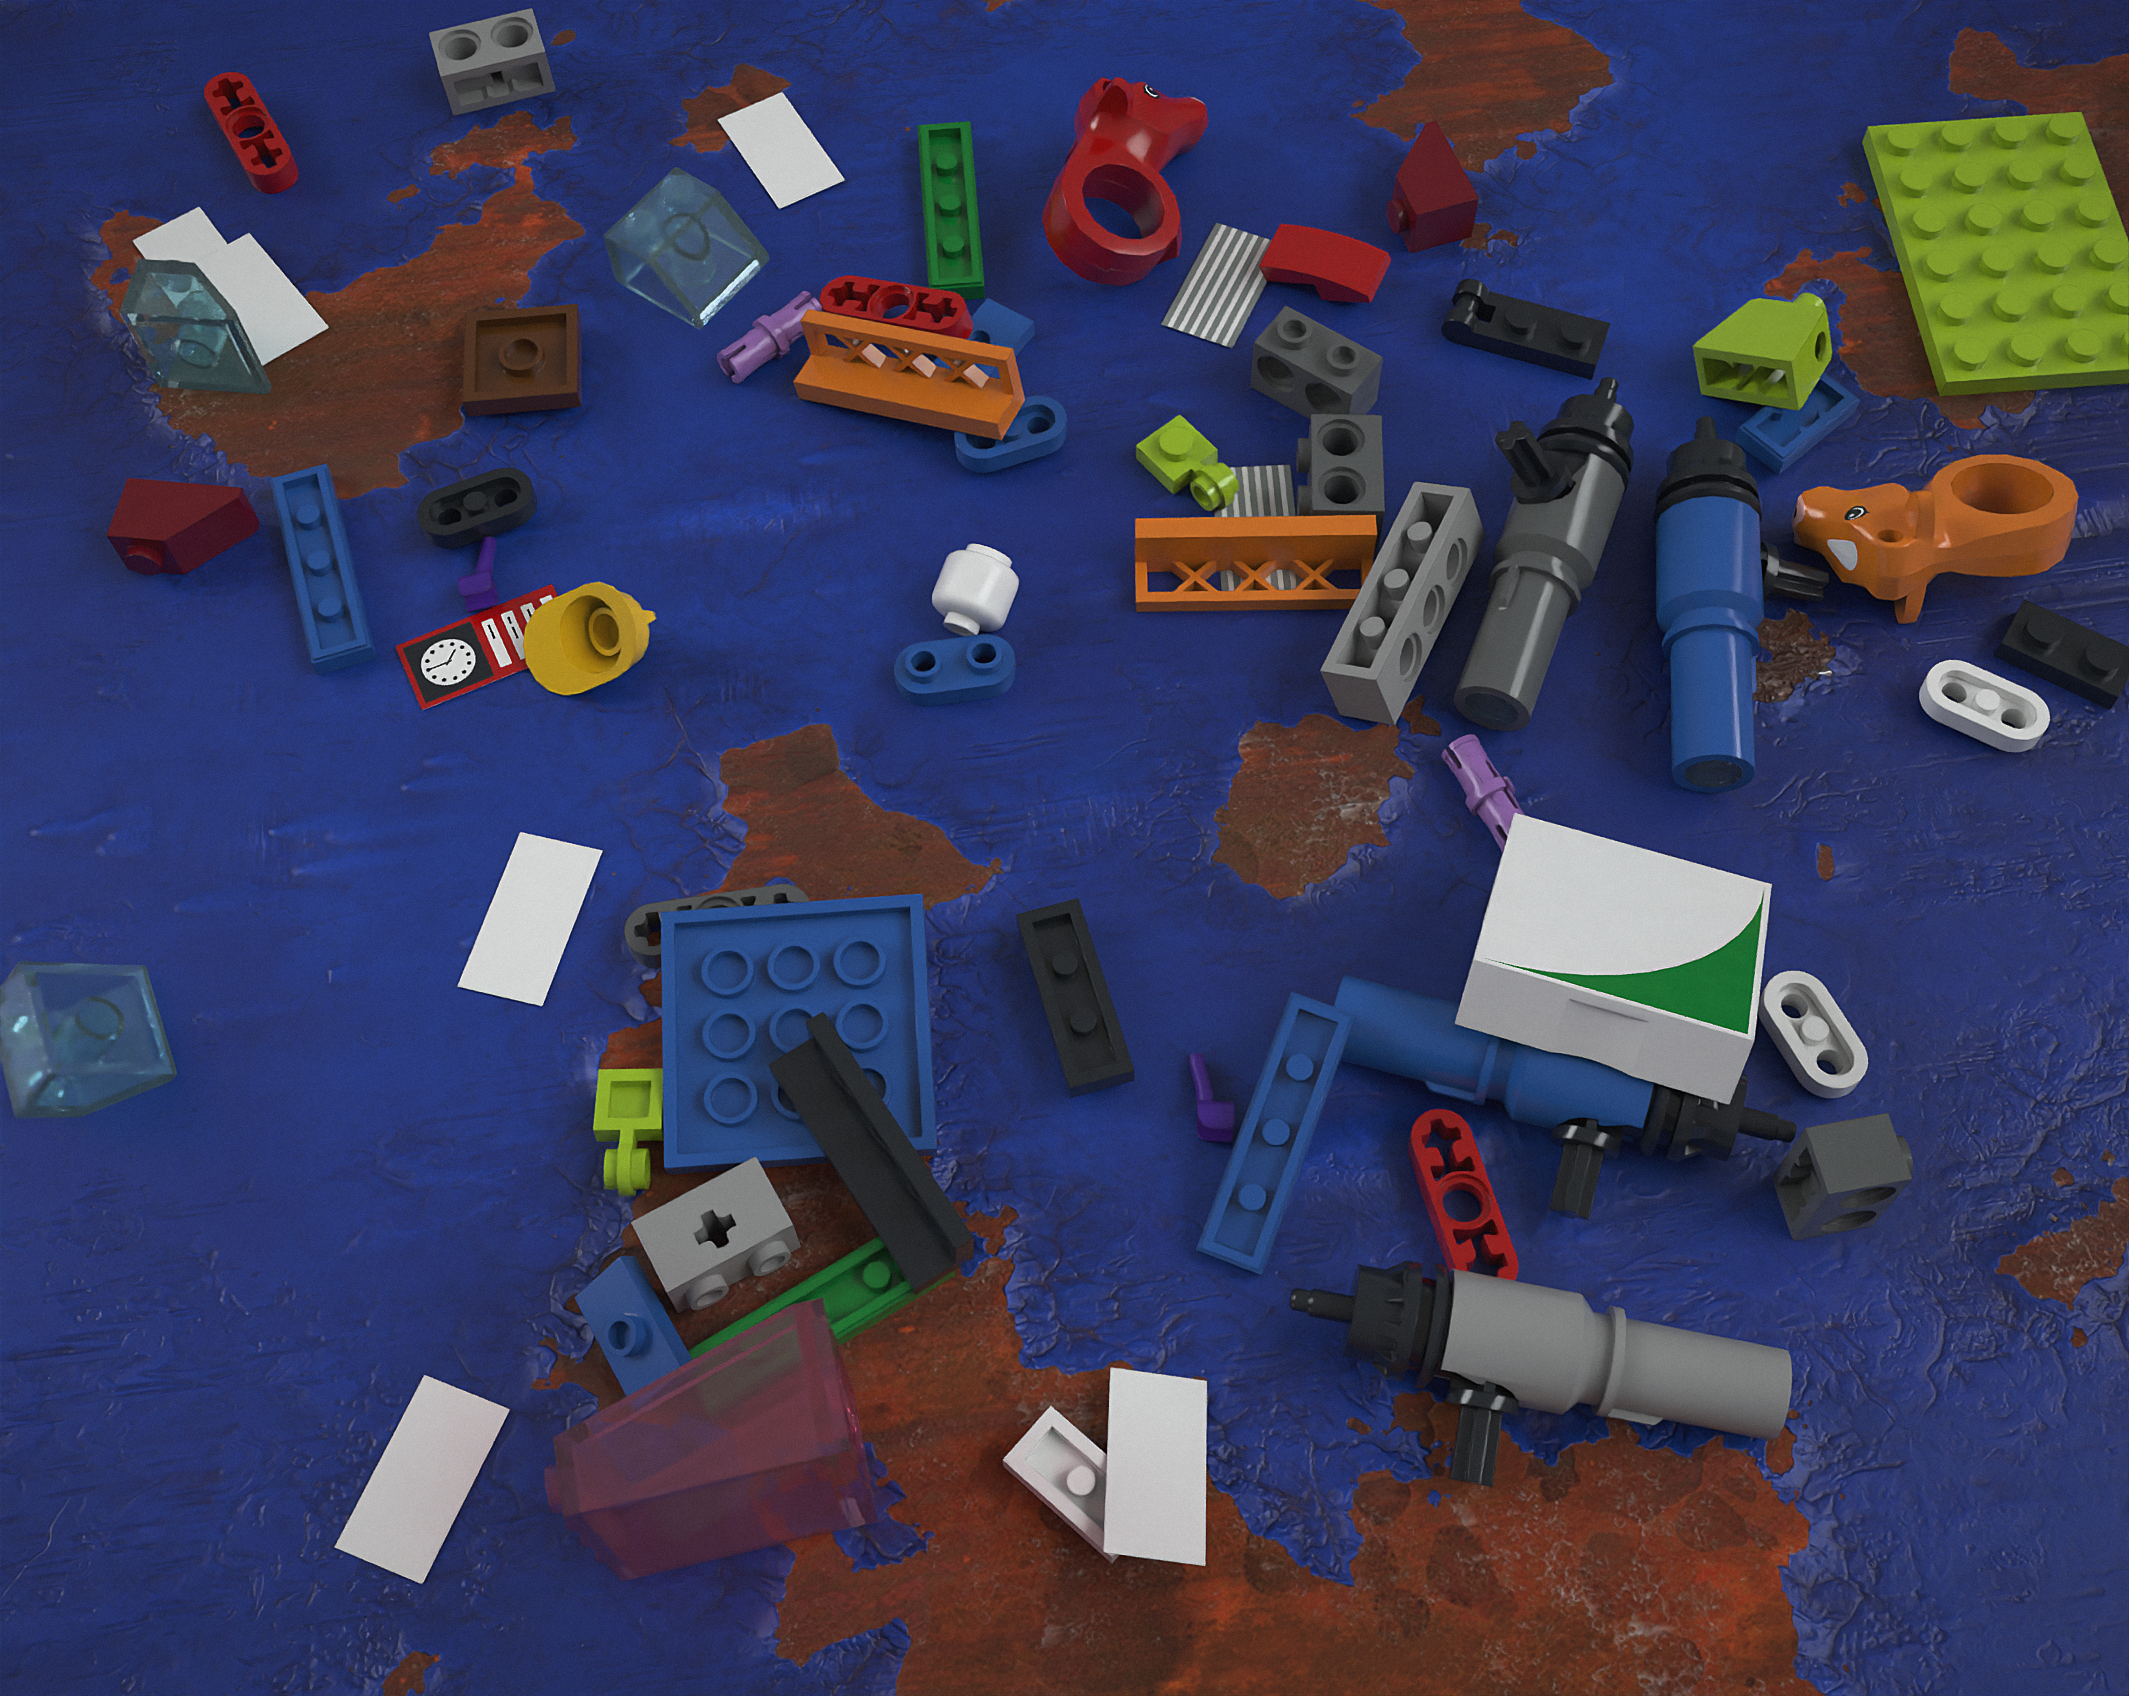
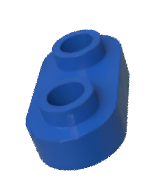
M1040 395L1026 397L1002 440L955 431L954 440L957 459L965 468L971 471L988 473L1057 451L1066 440L1067 415L1063 406L1053 398ZM1035 431H1043L1041 433L1032 434V432Z
M990 634L916 643L905 648L895 660L894 675L896 687L904 700L913 705L923 707L997 697L1005 693L1015 680V654L1007 641ZM985 657L994 659L993 661L985 664L978 663L975 661L978 658ZM924 665L933 666L932 669L925 672L916 670L917 667Z

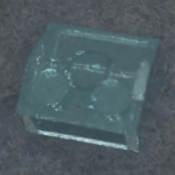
M678 167L672 169L603 235L615 281L698 330L769 261V254L722 194L717 189Z
M138 259L119 313L159 386L269 394L272 385L236 311L195 262Z
M19 961L1 985L0 1060L15 1118L82 1117L171 1082L177 1075L146 966Z

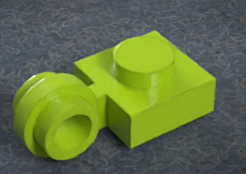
M1180 414L1136 445V459L1173 495L1190 483V489L1195 500L1207 511H1212L1216 507L1223 510L1234 502V494L1239 491V483L1236 476L1224 463H1218V449Z
M663 1068L598 1069L593 1131L597 1142L619 1141L618 1149H606L604 1156V1184L606 1190H618L620 1197L635 1196L637 1189H649L651 1179L650 1151L648 1148H637L638 1141H664Z

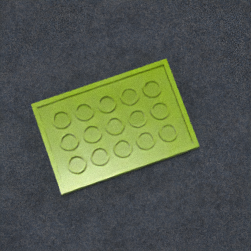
M2082 112L1867 127L1862 144L1940 397L2129 383V241Z

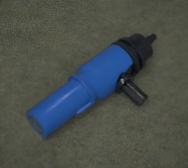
M1703 416L1696 421L1694 440L1678 446L1670 453L1666 462L1667 477L1660 483L1656 491L1657 507L1654 512L1656 525V618L1659 628L1665 633L1662 640V650L1664 658L1670 662L1673 779L1681 787L1695 792L1719 793L1739 789L1750 783L1756 775L1753 694L1757 691L1756 655L1760 650V641L1756 629L1759 628L1764 619V600L1769 593L1819 603L1823 599V588L1829 583L1828 572H1823L1820 568L1779 559L1778 549L1774 544L1760 541L1759 523L1762 519V510L1759 501L1758 483L1747 472L1746 454L1737 444L1724 439H1718V432L1715 430V420L1709 416Z
M1344 975L1334 1007L1355 1014L1356 1020L1341 1061L1424 1082L1432 1093L1483 1106L1485 1098L1502 1102L1511 1119L1551 1129L1550 1140L1553 1144L1562 1148V1153L1548 1209L1561 1213L1560 1216L1571 1219L1575 1217L1583 1220L1590 1219L1603 1159L1618 1158L1621 1140L1633 1143L1634 1138H1637V1147L1641 1154L1648 1157L1652 1156L1656 1144L1664 1145L1663 1158L1680 1162L1683 1159L1696 1155L1727 1161L1737 1133L1768 1141L1779 1140L1787 1143L1793 1142L1797 1125L1794 1122L1781 1119L1776 1114L1744 1107L1748 1082L1747 1075L1741 1074L1731 1102L1728 1105L1630 1076L1618 1069L1591 1059L1548 1052L1454 1024L1460 1005L1455 1002Z

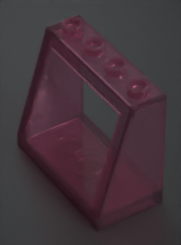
M823 1298L790 1305L553 1437L556 1464L545 1467L546 1492L553 1514L563 1512L568 1530H576L581 1537L583 1546L585 1548L591 1547L595 1551L598 1563L605 1562L621 1581L879 1521L853 1383Z

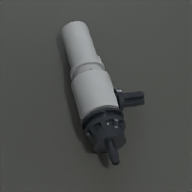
M1408 1260L1387 1269L1358 1264L1350 1295L1315 1288L1312 1290L1295 1288L1291 1292L1289 1307L1292 1310L1307 1313L1309 1317L1345 1323L1342 1342L1343 1357L1370 1362L1386 1379L1399 1382L1403 1380L1406 1369L1412 1370L1413 1385L1416 1388L1423 1389L1432 1381L1434 1376L1450 1381L1446 1404L1460 1409L1449 1479L1466 1484L1493 1488L1502 1418L1517 1417L1519 1406L1562 1415L1579 1402L1591 1405L1592 1413L1597 1416L1650 1426L1665 1419L1774 1441L1779 1437L1789 1409L1792 1388V1363L1788 1350L1626 1318L1623 1308L1611 1305L1605 1313L1594 1312L1583 1295L1576 1292L1451 1268L1448 1274L1445 1267L1437 1263L1433 1264L1429 1277H1423L1422 1264Z

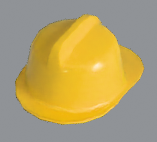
M600 581L583 584L576 589L547 601L533 612L525 627L523 640L526 664L535 680L548 691L564 696L583 693L620 677L644 656L649 645L650 630L648 624L657 618L653 611L643 610L641 605L632 596L618 591L611 585Z

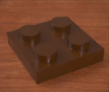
M578 304L465 313L462 402L468 416L582 407V317Z

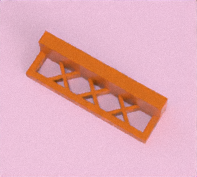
M807 309L800 320L811 353L793 381L798 398L997 440L1003 439L1025 401L1013 348ZM825 334L836 336L850 349L828 345ZM871 343L885 345L900 359L887 357ZM922 353L936 355L951 369L937 367ZM974 364L998 367L1000 379L987 376Z
M1376 515L1135 518L1136 612L1351 609L1361 589H1337L1325 578L1334 570L1360 569L1362 588L1374 564L1373 558L1377 539ZM1229 570L1244 580L1233 591H1218L1206 582L1216 571ZM1275 570H1292L1303 581L1293 590H1277L1265 579ZM1147 572H1173L1184 582L1173 592H1148Z

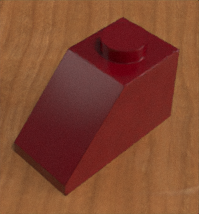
M1437 120L1425 124L1396 174L1393 198L1387 203L1389 225L1395 234H1401L1410 253L1472 237L1479 198Z
M127 478L106 536L128 570L144 575H157L159 573L185 575L256 533L260 521L243 489L240 487Z

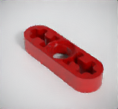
M226 72L213 77L205 86V99L218 126L253 187L259 192L266 194L280 193L292 187L299 176L298 167L289 146L249 78L238 72ZM236 98L242 106L233 110L228 100ZM256 126L264 128L260 134L254 137H239L240 133L248 128ZM270 155L275 166L267 168L260 158Z
M845 275L830 281L822 289L819 297L823 311L826 313L966 340L973 330V321L964 298L960 294L951 291ZM900 305L909 306L907 311L898 317L891 319L883 318L884 314L893 307Z
M1434 1109L1423 1113L1412 1127L1407 1150L1449 1272L1451 1268L1464 1271L1472 1269L1476 1259V1252L1471 1239L1478 1237L1487 1230L1490 1234L1483 1235L1479 1245L1484 1261L1487 1265L1499 1264L1501 1269L1498 1270L1495 1277L1516 1280L1519 1269L1517 1255L1469 1125L1460 1115L1450 1110ZM1431 1131H1438L1443 1140L1454 1139L1455 1141L1452 1143L1448 1155L1453 1172L1442 1178L1441 1175L1445 1165L1440 1151L1437 1147L1425 1148ZM1454 1190L1468 1191L1478 1199L1481 1206V1214L1473 1221H1456L1444 1210L1443 1197ZM1456 1241H1465L1460 1245L1456 1243Z

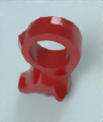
M1101 77L1080 98L1074 116L1076 139L1069 150L1064 167L1055 179L1042 212V223L1047 242L1060 262L1083 279L1099 284L1125 286L1144 279L1155 265L1178 257L1182 242L1179 208L1176 196L1159 173L1174 156L1191 151L1201 139L1209 122L1207 108L1202 101L1195 97L1170 98L1143 81L1128 83L1125 79L1115 77L1113 80ZM1084 198H1103L1118 204L1132 216L1140 228L1142 239L1123 238L1108 232L1093 219L1085 206Z

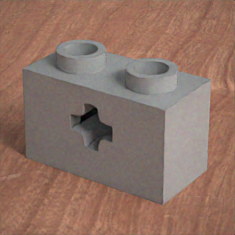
M756 1156L631 1222L677 1313L689 1307L693 1310H699L713 1305L728 1293V1286L752 1273L755 1276H763L779 1269L791 1258V1252L801 1247L793 1223ZM723 1233L729 1240V1243L717 1249L711 1238L716 1234Z

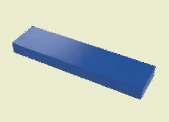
M327 463L271 478V488L310 659L317 675L377 659L333 475Z
M1294 992L1290 993L1196 1250L1263 1275L1355 1023V1014Z

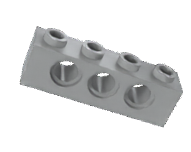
M1414 482L1320 670L1340 715L1392 725L1396 724L1486 537L1470 488Z

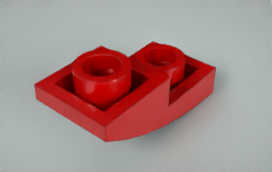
M1280 224L1259 267L1266 281L1314 284L1321 300L1371 303L1390 265L1391 258L1388 252L1348 236L1317 228Z

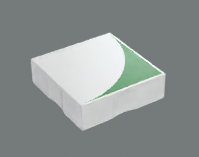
M1514 813L1454 1024L1548 1052L1591 1059L1618 1069L1630 1076L1729 1105L1755 1040L1772 884Z

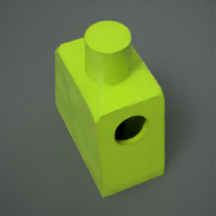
M1802 293L1793 302L1757 298L1744 304L1693 345L1701 395L1799 411L1832 357L1828 315L1824 302L1814 294Z

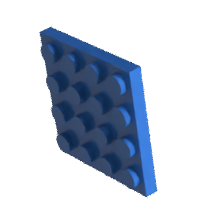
M923 894L661 912L664 1169L668 1175L731 1170L755 1156L762 1168L829 1163L770 1073L768 1065L809 1040L805 1022L821 1012L825 1013L918 1155H938Z

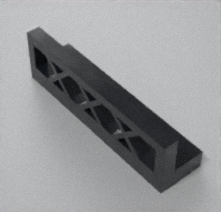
M821 1012L805 1022L809 1040L768 1064L770 1073L914 1294L917 1295L974 1258V1237L825 1013Z

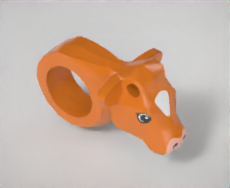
M2007 454L1976 455L1954 461L1938 470L1925 487L1918 491L1911 492L1904 486L1896 483L1849 491L1828 486H1819L1806 490L1798 497L1792 514L1793 540L1795 544L1823 555L1842 582L1864 587L1877 599L1894 600L1898 623H1914L1917 621L1922 608L1926 586L1938 573L1952 571L1976 576L2014 577L2038 574L2047 571L2062 561L2071 541L2079 496L2071 479L2039 461Z

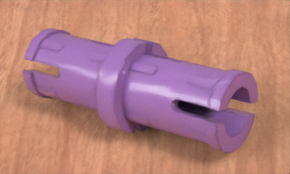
M802 291L790 303L770 317L762 315L752 324L754 326L752 330L726 349L717 353V361L727 377L731 376L732 381L739 384L773 357L780 359L790 352L789 346L804 335L800 320L807 309L824 312L817 299L814 297L807 303L811 298V294L807 291Z
M1465 735L1449 744L1450 749H1444L1441 757L1452 773L1455 774L1466 793L1465 803L1472 815H1480L1503 853L1514 813L1525 814L1513 796L1516 789L1508 776L1503 778L1500 776L1487 757L1476 735Z

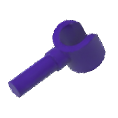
M487 536L482 539L478 565L476 566L477 573L457 578L459 591L465 599L467 612L492 607L499 603V596L493 578V562L497 544L493 537Z
M1194 1053L1188 1057V1062L1196 1089L1197 1136L1205 1141L1232 1142L1235 1102L1213 1101L1214 1090L1212 1089L1204 1055L1202 1053Z

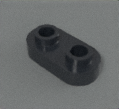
M498 468L431 492L421 501L417 511V518L426 539L431 544L444 549H453L526 523L536 511L537 497L530 478L524 472L515 468Z

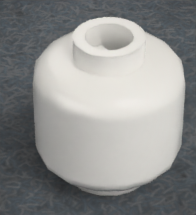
M969 544L966 550H958L947 556L932 594L933 606L945 617L943 622L945 628L964 637L978 635L979 631L992 632L1002 628L1019 585L1018 576L1010 568L1012 564L1010 558L995 549L980 544Z

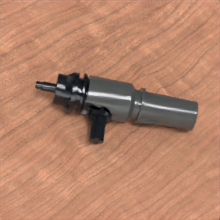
M1613 377L1603 378L1593 395L1580 394L1564 401L1560 406L1556 419L1541 428L1537 440L1530 429H1527L1524 422L1519 420L1511 422L1508 431H1499L1496 435L1495 442L1515 470L1510 481V487L1515 496L1496 544L1494 557L1498 565L1493 568L1488 584L1492 595L1453 700L1461 714L1480 726L1509 732L1521 730L1528 725L1565 619L1576 613L1582 596L1581 592L1591 586L1634 465V451L1629 442L1635 425L1632 416L1627 410L1616 403V392L1619 384Z

